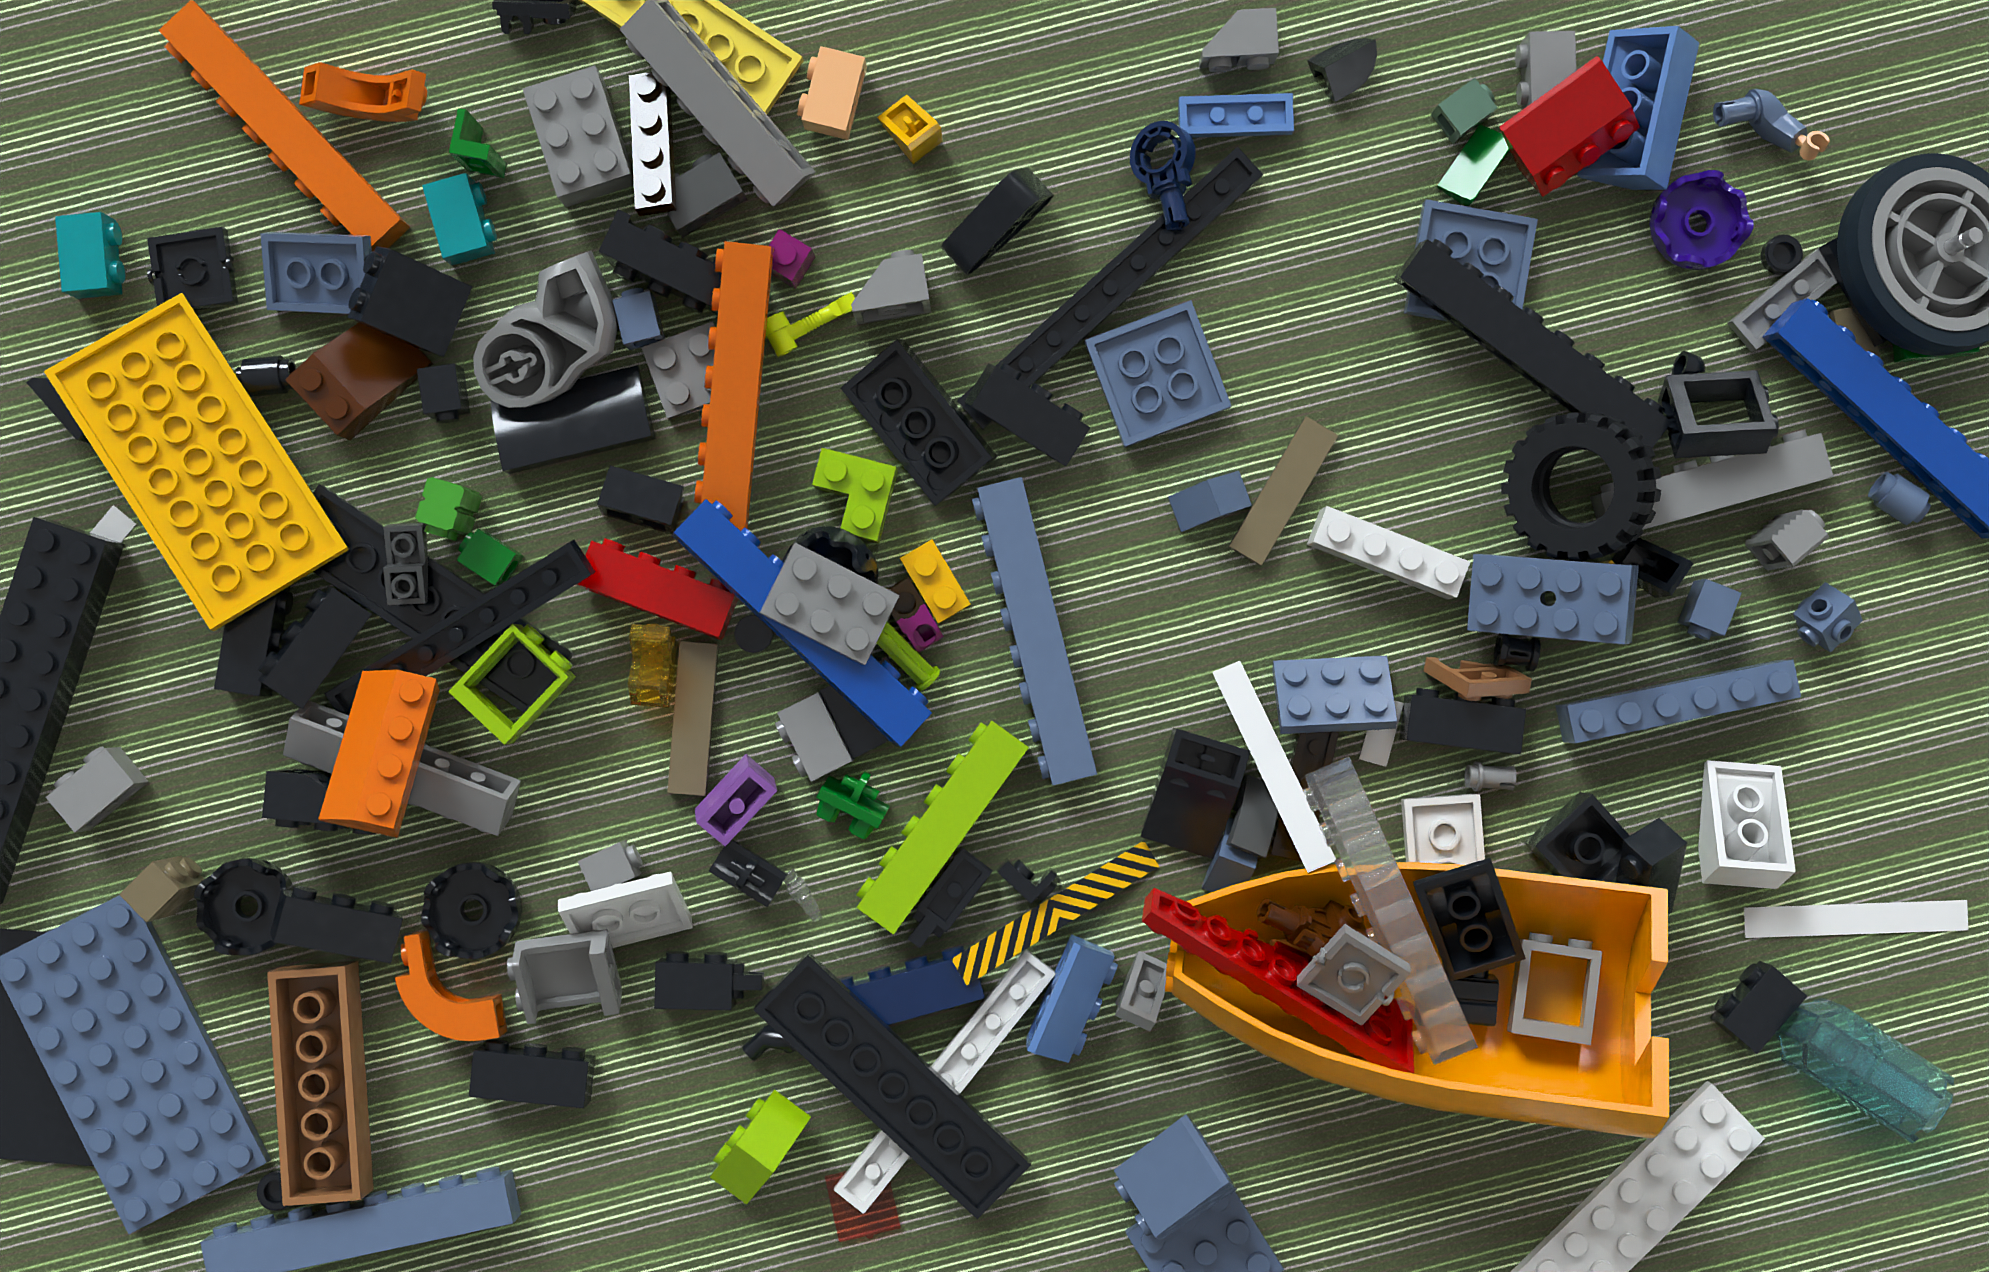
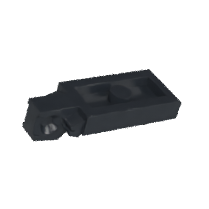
M962 847L916 908L917 911L912 918L919 923L909 935L908 940L921 948L931 933L940 938L944 932L950 929L993 870Z

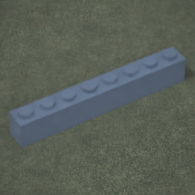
M1019 477L977 488L979 497L972 499L977 521L985 519L988 534L981 536L986 557L994 556L997 571L991 572L996 595L1004 594L1007 608L1000 609L1005 632L1013 630L1016 645L1009 646L1014 668L1022 667L1026 682L1019 683V688L1024 705H1032L1035 719L1028 720L1033 742L1041 741L1044 756L1037 757L1042 778H1050L1051 784L1054 786L1097 775L1023 479Z
M490 1167L476 1172L477 1177L463 1180L462 1175H453L440 1179L439 1185L425 1188L423 1182L415 1183L401 1188L402 1193L388 1196L386 1190L377 1191L366 1195L363 1198L364 1201L351 1204L350 1201L330 1202L326 1204V1209L313 1212L311 1206L302 1207L288 1212L289 1217L276 1220L274 1214L264 1215L250 1220L251 1225L238 1228L236 1222L219 1225L213 1228V1234L200 1242L206 1272H287L513 1224L521 1215L513 1171L500 1172L499 1167Z

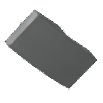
M424 523L387 524L383 527L387 565L383 567L387 605L424 604L428 601L427 535L424 532L426 524Z
M1246 774L1233 809L1237 813L1226 845L1260 859L1266 858L1275 828L1278 809L1265 782Z

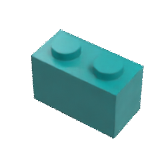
M467 173L422 185L441 255L445 261L453 266L495 254L492 242L497 241V234L490 218L486 219L482 205L487 204V199L480 182L475 183Z
M102 212L55 216L61 291L77 299L122 295V283L125 282L126 274L124 265L119 259L118 246L122 244V232L116 220Z

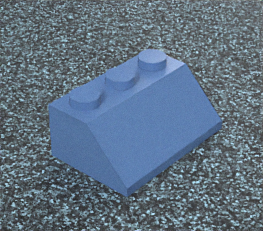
M1073 934L1070 935L1055 969L1056 974L1049 983L1026 1036L1027 1051L1069 1063L1072 1054L1079 1056L1087 1038V1034L1082 1032L1088 1018L1093 1021L1095 1020L1103 999L1098 998L1103 983L1110 985L1117 970L1118 964L1113 962L1115 956L1112 951Z

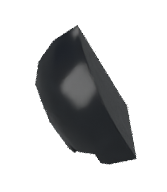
M1363 38L1343 42L1307 60L1314 78L1322 75L1328 87L1325 94L1336 102L1351 94L1367 81L1374 70L1377 58L1376 39Z

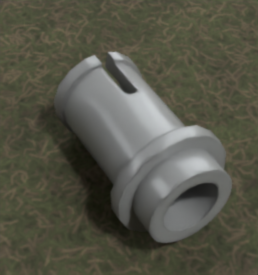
M1475 761L1473 765L1466 766L1465 785L1467 788H1472L1475 792H1479L1482 788L1513 791L1515 788L1514 784H1516V770L1514 766H1483L1481 762Z

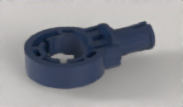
M1157 121L1146 126L1136 136L1130 151V165L1134 175L1146 184L1148 197L1154 200L1160 199L1165 219V228L1167 230L1182 229L1180 222H1182L1184 227L1190 223L1183 194L1187 190L1186 186L1192 185L1190 171L1195 161V144L1186 130L1169 121ZM1176 132L1180 138V141L1178 140V138L1174 137L1170 133ZM1172 140L1175 146L1172 159H1169L1163 167L1153 170L1150 163L1151 157L1145 154L1146 150L1152 153L1158 143Z

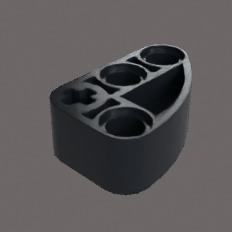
M1029 167L1014 170L1003 178L941 245V249L968 276L1017 235L1051 201L1054 195Z

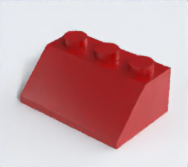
M1598 56L1499 127L1519 171L1542 197L1552 190L1561 187L1570 177L1584 167L1596 162L1601 155L1618 143L1627 140L1633 132L1640 128L1632 105Z

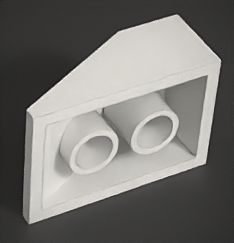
M1710 760L1704 763L1698 845L1702 883L1778 889L1796 872L1781 766Z

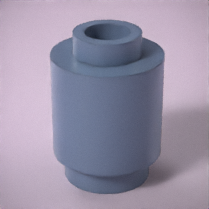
M1884 472L1874 482L1868 493V497L1874 500L1873 504L1904 525H1908L1912 521L1918 523L1925 517L1931 507V504L1928 503L1929 493L1899 474L1892 475L1889 472Z

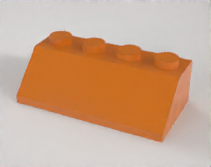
M401 670L362 671L319 815V821L398 838L440 692L436 678Z

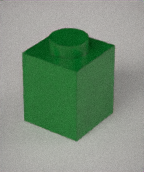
M477 528L475 533H468L458 548L461 554L456 561L494 586H499L509 580L524 556L487 531Z

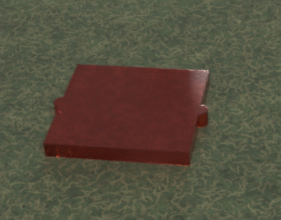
M847 1171L825 1176L839 1242L864 1236L872 1239L874 1234L901 1228L891 1181L863 1214L834 1191L835 1185Z

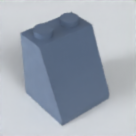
M1187 1114L1114 1169L1119 1178L1114 1185L1126 1203L1132 1200L1140 1213L1134 1217L1146 1236L1153 1233L1154 1237L1158 1240H1162L1237 1190L1200 1130Z

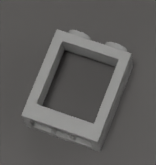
M1529 932L1528 940L1520 939L1526 959L1515 962L1507 1031L1515 1034L1591 1045L1602 951L1592 950L1591 941L1569 938L1568 946L1552 943L1553 936ZM1532 950L1587 959L1579 1026L1524 1017Z

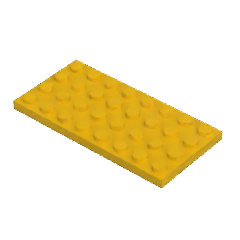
M183 293L176 295L44 371L207 626L213 632L349 550Z

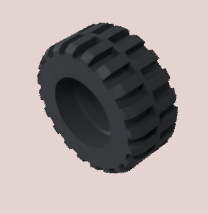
M1595 412L1556 415L1545 419V423L1542 425H1534L1526 432L1527 438L1525 440L1516 442L1512 448V452L1515 454L1514 459L1506 460L1503 472L1508 473L1509 478L1508 482L1501 483V494H1508L1510 504L1504 505L1507 517L1514 515L1517 521L1513 525V529L1519 536L1526 535L1529 538L1527 544L1536 551L1543 549L1547 551L1548 557L1557 560L1567 558L1569 561L1593 560L1626 548L1629 542L1636 541L1644 533L1642 529L1644 525L1652 522L1656 514L1652 510L1654 502H1659L1661 497V490L1656 489V479L1661 478L1660 467L1653 466L1651 458L1656 455L1651 446H1644L1641 442L1643 435L1635 428L1629 429L1626 427L1625 421ZM1574 450H1588L1599 455L1608 465L1614 482V493L1609 508L1600 518L1588 523H1577L1564 517L1555 507L1550 495V476L1555 464L1564 454Z

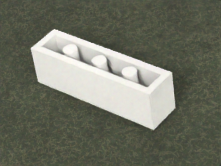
M1328 506L1319 511L1307 542L1308 546L1447 600L1457 598L1470 565V561Z

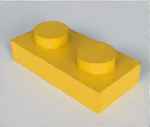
M933 539L900 558L938 624L971 605Z

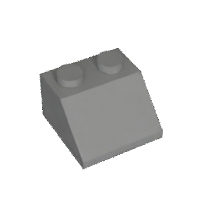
M913 250L896 251L891 253L890 259H884L851 304L857 325L931 313L922 253L914 254Z

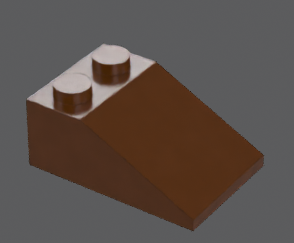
M357 323L314 352L285 380L337 436L351 441L418 379L417 369L431 367L433 363L419 348L364 324Z

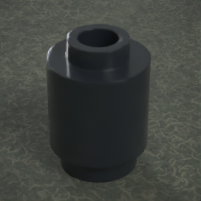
M281 355L243 359L241 367H237L236 376L250 397L288 393L289 389H293L285 379L296 370V365L292 358L284 359Z

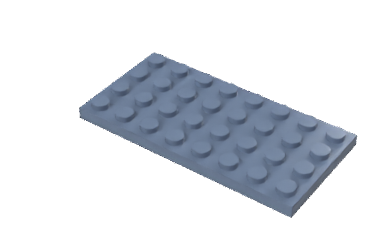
M120 895L0 956V980L128 1234L271 1160L152 922H145Z

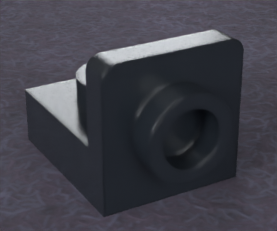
M1007 858L997 869V872L1030 903L1036 898L1042 902L1057 886L1053 882L1057 873L1052 868L1036 883L1031 881L1035 874L1019 859L1013 864Z

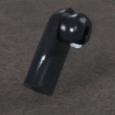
M769 1024L764 1026L742 1046L743 1051L753 1061L768 1048L784 1050L786 1053L797 1051Z

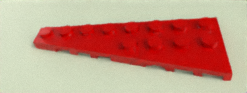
M1153 888L1145 897L1142 922L1153 932L1166 936L1179 944L1187 953L1205 960L1213 965L1221 974L1229 975L1247 986L1252 993L1262 995L1278 1005L1285 1013L1294 1015L1312 1026L1319 1034L1327 1035L1340 1043L1350 1053L1359 1055L1373 1064L1414 1074L1412 1000L1404 995L1400 1000L1393 998L1388 1006L1381 1005L1361 1026L1297 987V976L1312 960L1311 955L1279 941L1272 946L1258 940V933L1249 928L1243 933L1230 928L1227 924V919L1219 915L1208 918L1202 916L1197 908L1192 907L1191 903L1156 888Z

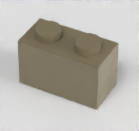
M182 855L152 861L119 895L145 922L176 915L194 897L196 887L204 880L200 875L202 869L195 861Z

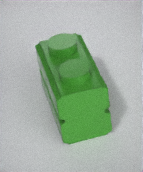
M434 477L427 478L422 493L425 500L420 501L415 516L418 522L426 524L424 532L457 541L458 534L466 536L472 532L476 520L473 513H478L482 500L480 493Z

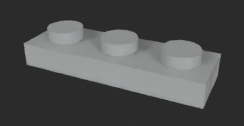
M1819 248L1812 251L1796 267L1787 272L1727 323L1751 352L1767 342L1762 336L1791 303L1806 298L1817 300L1837 283Z

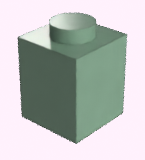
M1473 78L1438 104L1431 113V116L1452 144H1455L1487 120L1498 107L1494 104L1495 97L1492 91L1485 84L1480 85L1476 78Z

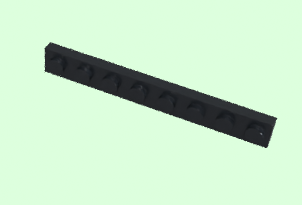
M575 539L362 671L401 670L427 676L595 573V570ZM362 671L324 693L336 711L350 715Z

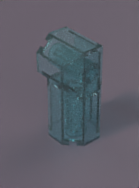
M1825 998L1815 999L1813 1002L1808 1003L1802 1002L1776 1032L1777 1040L1781 1044L1782 1052L1780 1051V1056L1783 1063L1806 1078L1818 1083L1895 1135L1912 1144L1920 1139L1914 1135L1916 1132L1923 1130L1928 1134L1937 1127L1952 1103L1953 1094L1946 1090L1947 1084L1954 1086V1078L1844 1005Z

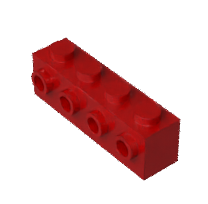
M604 538L602 544L591 540L585 556L595 570V573L576 585L718 640H723L738 598L733 593H730L719 580L711 578L710 583L706 584L696 580L697 573L687 568L675 565L672 571L659 566L661 559L647 553L639 552L638 557L624 553L626 546Z

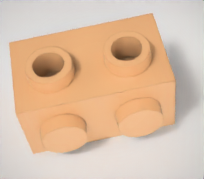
M820 46L818 57L812 56L808 66L807 79L811 80L808 94L802 93L798 105L797 115L802 117L801 120L805 130L849 140L867 70L865 57Z

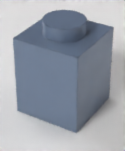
M634 288L622 292V298L612 300L623 345L629 350L641 348L665 339L656 299L650 291L644 292L643 288Z
M1708 579L1695 580L1677 623L1689 627L1687 633L1700 639L1710 640L1711 636H1725L1741 592Z

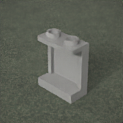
M608 929L516 941L513 957L507 960V972L510 981H516V1006L518 1011H524L527 1024L536 1023L537 1013L540 1010L601 1002L604 1016L620 1013L623 990Z

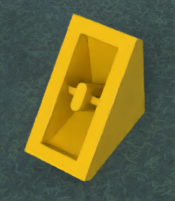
M907 94L877 117L912 164L943 142L939 123Z

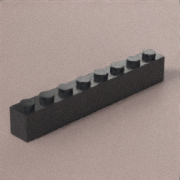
M1427 239L1418 244L1393 278V281L1436 311L1444 319L1569 412L1603 413L1604 416L1625 421L1626 427L1629 429L1635 428L1643 435L1641 442L1644 446L1654 447L1672 423L1671 420L1663 415L1665 409L1660 404L1650 398L1643 400L1633 393L1635 389L1633 384L1621 376L1616 375L1614 378L1602 370L1605 364L1590 353L1582 355L1572 347L1575 342L1559 330H1556L1554 333L1542 325L1545 320L1537 312L1527 307L1522 310L1512 302L1514 296L1499 285L1491 287L1481 278L1484 274L1478 268L1468 262H1464L1463 265L1451 257L1453 251L1443 242L1437 239L1431 242Z

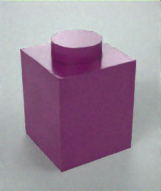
M778 229L769 246L774 247L771 275L796 289L816 257L812 248L783 230Z

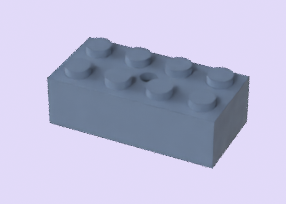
M1473 554L1467 631L1623 645L1632 643L1639 565ZM1547 591L1553 592L1556 596V601L1552 606H1548L1545 602Z

